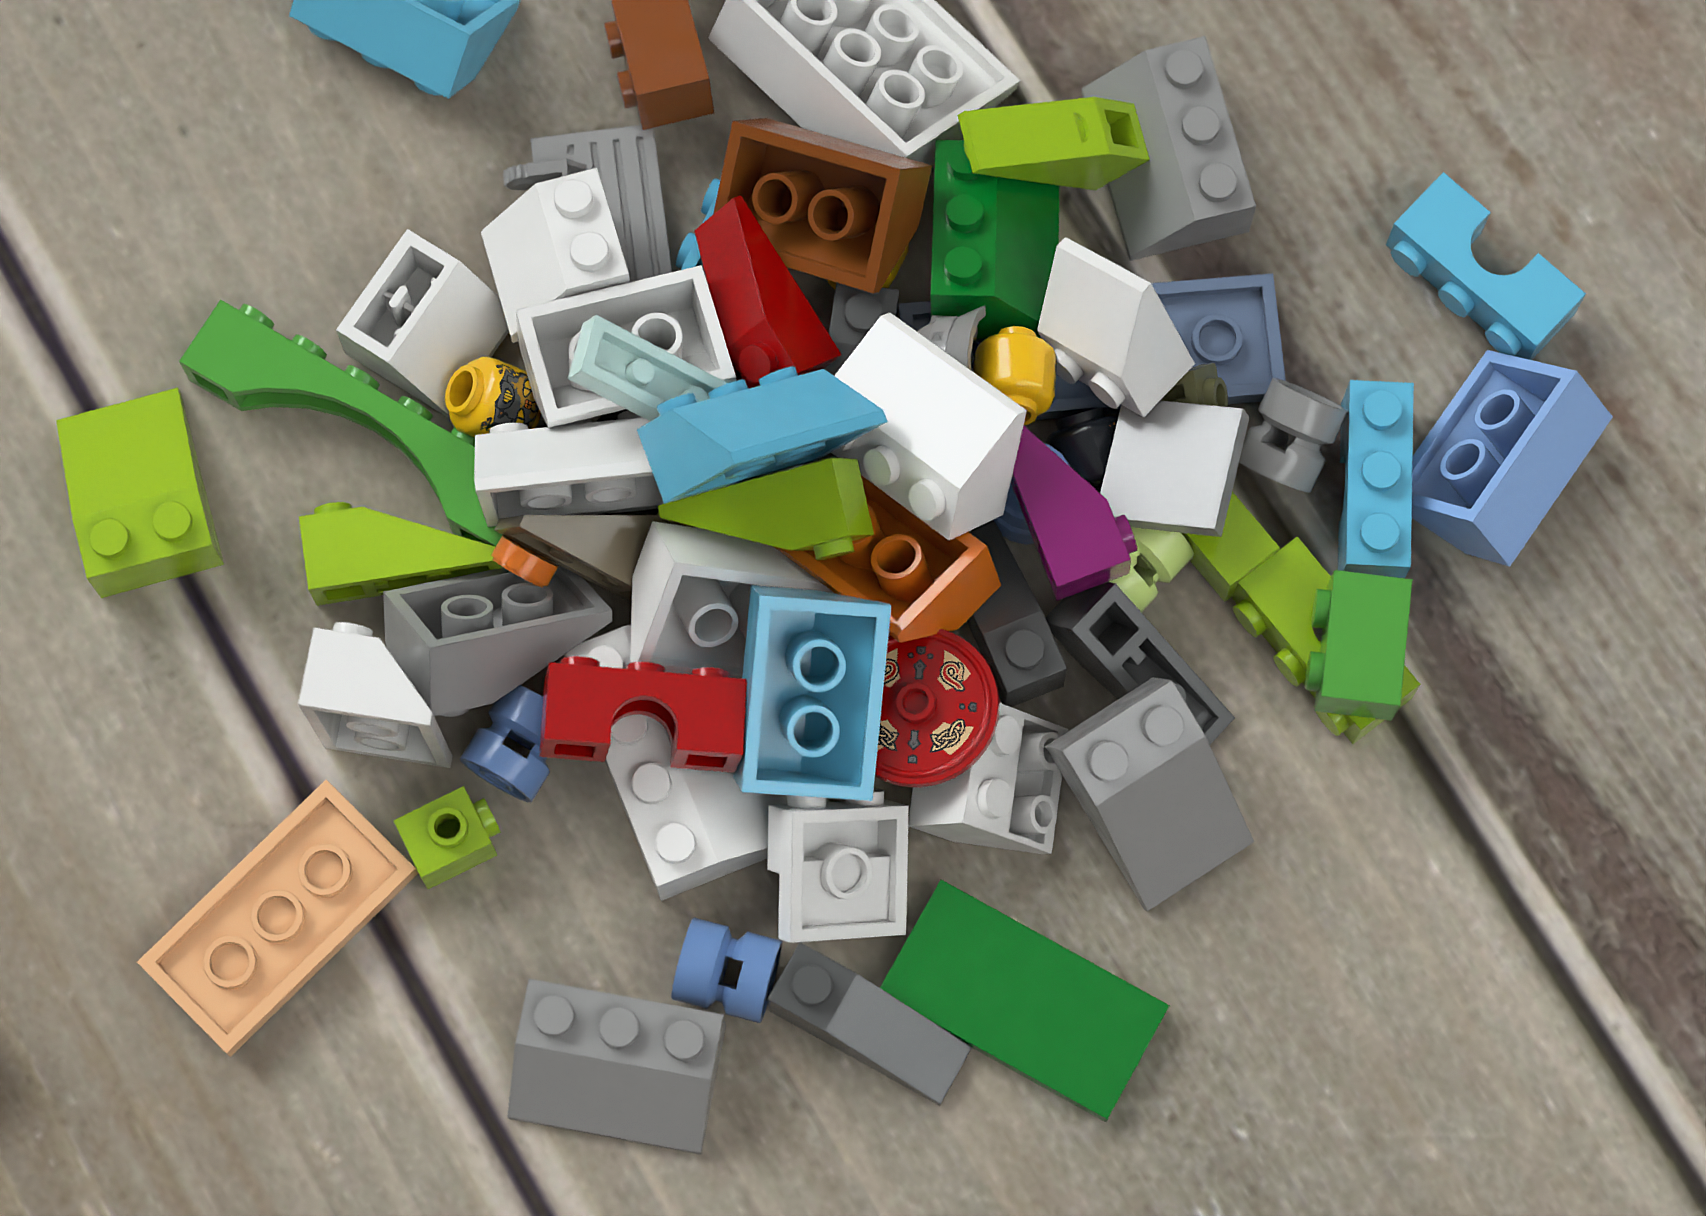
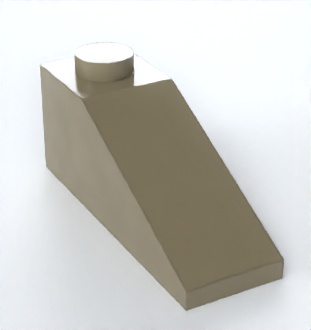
M659 512L657 515H520L499 519L495 531L632 604V576L652 521L688 527L693 526L662 519Z

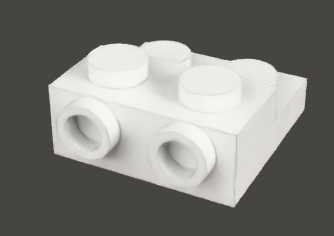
M874 788L873 801L845 799V801L826 802V798L787 795V804L769 805L768 870L779 873L778 939L789 943L906 935L908 805L885 800L884 790Z

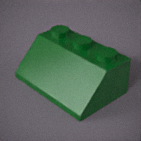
M936 140L931 316L959 317L985 305L986 316L977 325V339H987L998 334L1001 329L1010 326L1031 329L1036 333V337L1041 338L1037 328L1056 247L1059 244L1060 185L975 174L972 172L970 161L964 150V140Z

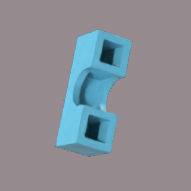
M1443 172L1393 224L1386 246L1391 249V256L1400 268L1412 276L1417 277L1421 275L1439 290L1438 296L1450 311L1460 317L1468 315L1486 331L1485 336L1488 342L1499 353L1532 360L1575 315L1586 293L1539 253L1522 270L1514 274L1496 275L1483 269L1473 257L1471 244L1481 235L1491 212Z
M1350 380L1345 391L1341 406L1347 409L1348 413L1340 429V463H1345V492L1342 516L1338 525L1339 571L1405 578L1411 568L1414 383Z

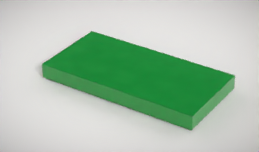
M940 880L880 986L882 990L973 1049L1104 1122H1107L1170 1006L943 880Z

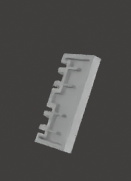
M641 125L530 138L533 163L513 165V167L504 170L503 178L506 189L525 191L530 189L535 183L597 168L629 272L630 282L672 272L654 128L642 130Z

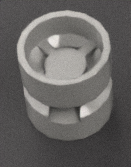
M1272 378L1258 409L1264 421L1262 425L1250 427L1243 443L1239 462L1274 481L1310 493L1326 461L1320 449L1322 445L1335 442L1348 410L1301 386L1279 378ZM1288 433L1293 436H1296L1294 442L1290 446H1287V443L1289 441Z

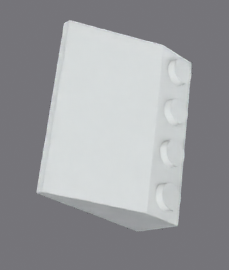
M726 0L708 37L717 48L803 129L932 166L935 164L936 140H961L963 138L958 114L963 111L996 108L1020 83V80L935 0Z
M631 625L620 627L582 642L564 654V657H590L598 660L600 667L626 669V666L630 664ZM630 715L620 719L613 725L611 744L605 762L660 900H665L767 859L769 805L787 804V795L742 792L733 778L734 773L670 768L671 741L663 725L649 716Z

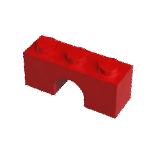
M583 656L565 657L561 660V663L549 662L544 681L539 757L605 762L611 744L613 725L620 719L630 715H645L663 725L670 737V768L735 773L743 756L747 679L730 678L731 673L729 671L713 667L697 668L692 670L691 674L665 672L666 668L663 665L652 662H633L628 664L626 669L600 667L598 660Z

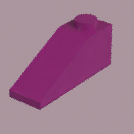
M1023 425L1011 485L1056 601L1128 575L1131 564L1129 554L1138 551L1126 516L1123 514L1114 518L1108 500Z

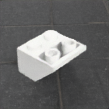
M407 229L337 327L336 332L346 355L449 418V410L445 403V393L448 382L454 372L477 358L483 356L492 357L509 333L500 298L462 262Z
M1000 703L998 724L992 741L984 754L972 767L947 782L934 786L913 787L908 826L952 842L1037 854H1052L1062 773L1045 746L1067 733L1068 729Z

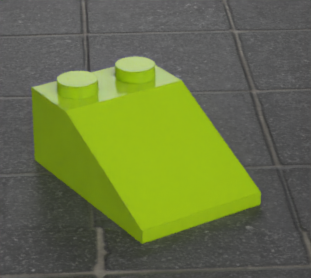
M178 387L56 420L71 515L86 578L101 598L224 565L181 392Z

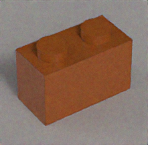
M611 0L615 20L604 23L607 42L612 59L624 57L627 70L617 72L620 92L625 109L637 107L642 130L714 114L710 79L688 0Z

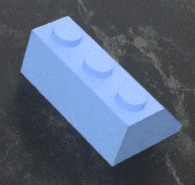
M1487 350L1413 455L1412 519L1465 554L1510 567L1613 416L1578 371Z

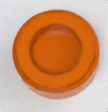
M504 535L501 536L491 554L492 560L542 588L549 585L559 567L549 559Z

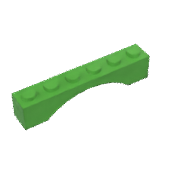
M220 299L179 360L189 381L240 411L270 407L311 409L346 418L374 431L402 451L425 476L443 506L453 534L496 547L502 534L495 531L496 526H487L475 491V437L463 434L455 427L450 433L431 422L433 418L432 413L409 397L401 396L397 402L379 392L380 384L363 370L348 365L345 371L329 363L324 360L327 353L306 337L295 334L293 339L290 340L272 330L274 326L273 321L256 308L242 304L238 310Z

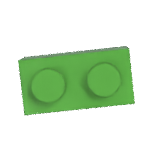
M1334 570L1327 589H1316L1312 610V627L1322 628L1320 652L1310 651L1305 680V690L1316 691L1314 711L1392 721L1401 705L1412 579Z

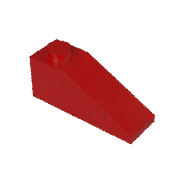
M741 195L732 198L694 230L708 287L730 359L742 379L746 381L749 389L760 386V378L777 370L795 366L799 376L824 369L842 355Z

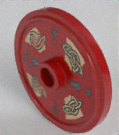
M940 629L932 636L905 642H898L888 634L875 770L877 778L905 787L934 786L954 779L964 773L980 759L988 748L995 734L999 719L1000 701L998 688L986 660L965 639L944 629Z

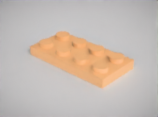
M325 780L144 954L137 963L231 1057L418 874V871L328 780Z

